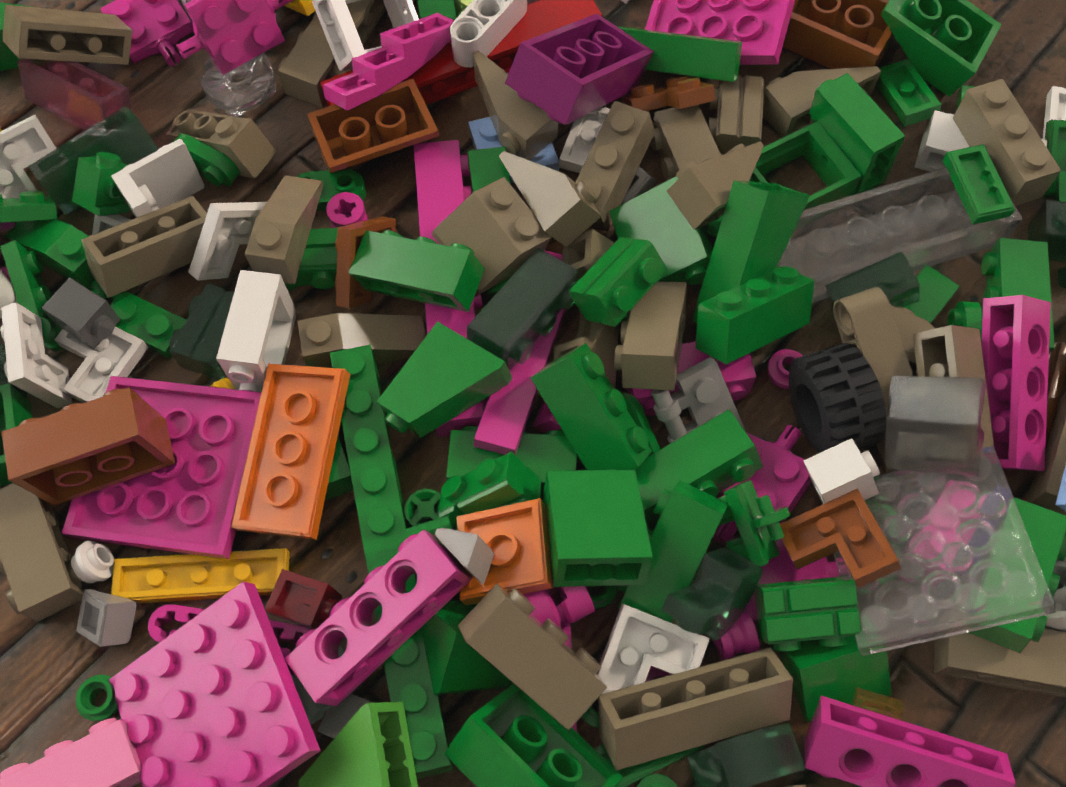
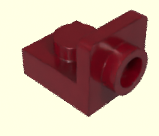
M282 569L266 604L265 611L272 616L313 630L317 629L330 617V611L341 601L342 595L327 583Z

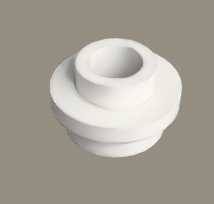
M85 541L77 547L75 555L71 559V565L75 574L84 582H102L113 575L114 557L105 545L94 541Z

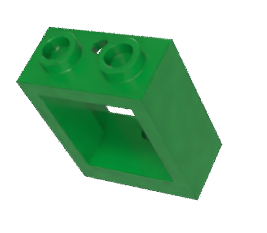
M818 121L764 146L749 180L752 182L768 183L762 175L803 156L827 187L809 196L797 225L851 198L861 178V174Z

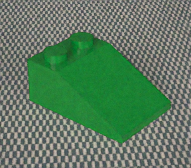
M888 0L881 12L882 18L920 76L949 97L976 73L1002 25L968 0Z

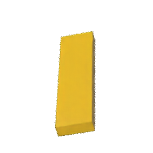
M287 548L233 551L229 559L193 554L114 559L111 594L128 598L136 602V604L218 599L244 581L255 584L259 596L271 595L282 569L289 571L290 552Z

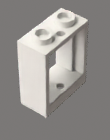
M313 0V6L339 71L352 69V58L382 48L381 46L367 50L363 48L346 5L362 0ZM383 0L393 28L419 20L412 0Z
M240 270L216 357L236 390L262 392L268 363L285 365L297 311L280 274Z

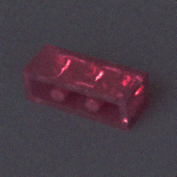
M24 58L17 61L26 100L106 142L134 126L129 88L73 61Z

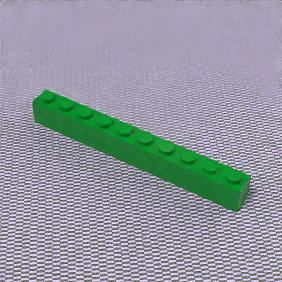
M370 344L330 353L332 368L345 369L350 373L341 421L368 574L375 568L386 565L398 553L400 545L407 539L404 529L408 528L389 425L383 420L386 413L377 403V400L382 395L376 360ZM417 573L412 574L406 582L407 593L416 586ZM382 605L375 609L376 622L382 616ZM420 628L384 661L390 702H403L417 779L455 770L454 763L444 754L450 746L441 696L440 694L434 695L423 634Z

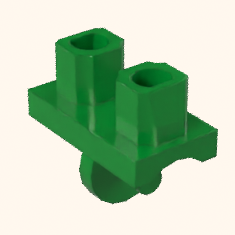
M752 480L740 483L724 491L725 495L719 499L728 503V506L719 525L735 520L741 535L726 542V551L733 565L751 563L753 569L768 564L770 559L780 555L775 540L785 537L779 521L790 516L788 507L774 510L768 494L758 498Z

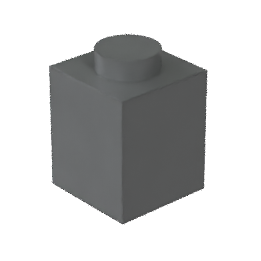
M70 277L42 307L57 326L92 349H95L102 340L109 337L115 325L120 321V318L106 300Z

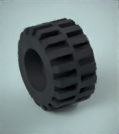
M842 343L798 357L792 361L789 369V393L792 407L803 434L818 453L851 438L858 449L883 440L887 425L883 393L873 369L856 347H852L848 343Z

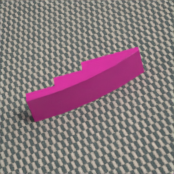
M435 13L380 33L382 48L352 58V74L323 84L325 99L345 110H350L386 92L416 72L451 41L450 26L454 20Z

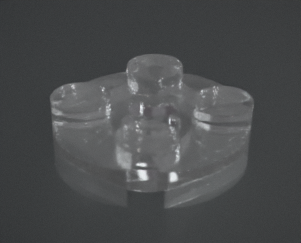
M264 53L224 75L218 71L211 56L204 65L205 73L203 78L201 76V84L207 98L214 106L226 110L231 116L243 115L246 111L264 103L276 92L275 74L269 58ZM236 75H238L240 78L246 76V78L240 82H233L232 79Z

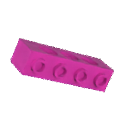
M1025 295L983 298L981 346L995 456L977 458L976 467L1045 471L1051 302Z
M423 529L419 534L411 535L404 540L398 549V553L386 565L372 570L365 578L364 585L356 593L339 601L330 611V617L317 629L310 630L301 636L296 643V648L285 660L315 703L337 706L473 578L436 536ZM417 573V584L412 591L407 593L406 582L412 574ZM379 605H382V616L373 625L372 614ZM346 637L347 649L345 653L341 657H339V644L342 641V639Z
M820 696L804 739V767L806 769L815 771L823 777L837 778L861 787H1014L1016 784L1007 753L825 696Z

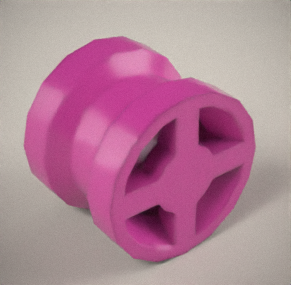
M338 193L327 203L326 212L331 228L368 220L362 199L354 193Z
M747 610L736 611L734 616L728 619H723L720 616L710 619L712 640L721 661L734 658L736 654L743 652L749 654L759 651L757 631Z

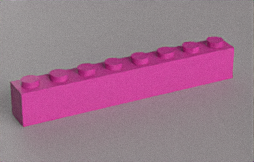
M459 140L414 144L420 236L429 238L436 243L438 242L432 236L433 230L471 195V186H463V178L470 177L468 154L460 155ZM475 294L469 312L425 303L427 334L438 321L477 345L486 344L484 320L476 321L475 309H482L481 294ZM489 397L436 428L437 437L450 436L451 430H462L463 427L467 426L478 427Z

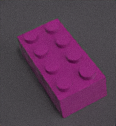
M594 14L521 42L505 84L517 91V95L521 99L532 102L543 109L553 121L567 125L631 92L632 88L637 87L654 51L600 15Z

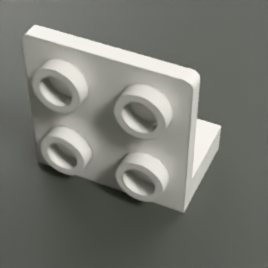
M182 139L161 147L158 151L134 164L127 165L121 171L111 175L136 218L183 200L205 187Z

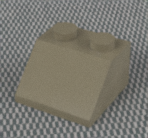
M505 177L473 192L432 232V236L440 245L451 246L452 243H459L474 251L475 257L485 268L476 291L478 295L537 263L552 238L543 230L535 215Z

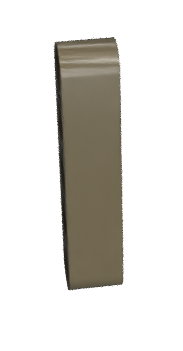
M873 287L836 300L833 305V313L843 344H851L852 347H856L873 369L883 393L887 425L883 440H880L876 445L890 485L898 495L905 496L943 481L944 469L942 462L927 461L920 395L887 296L879 287Z

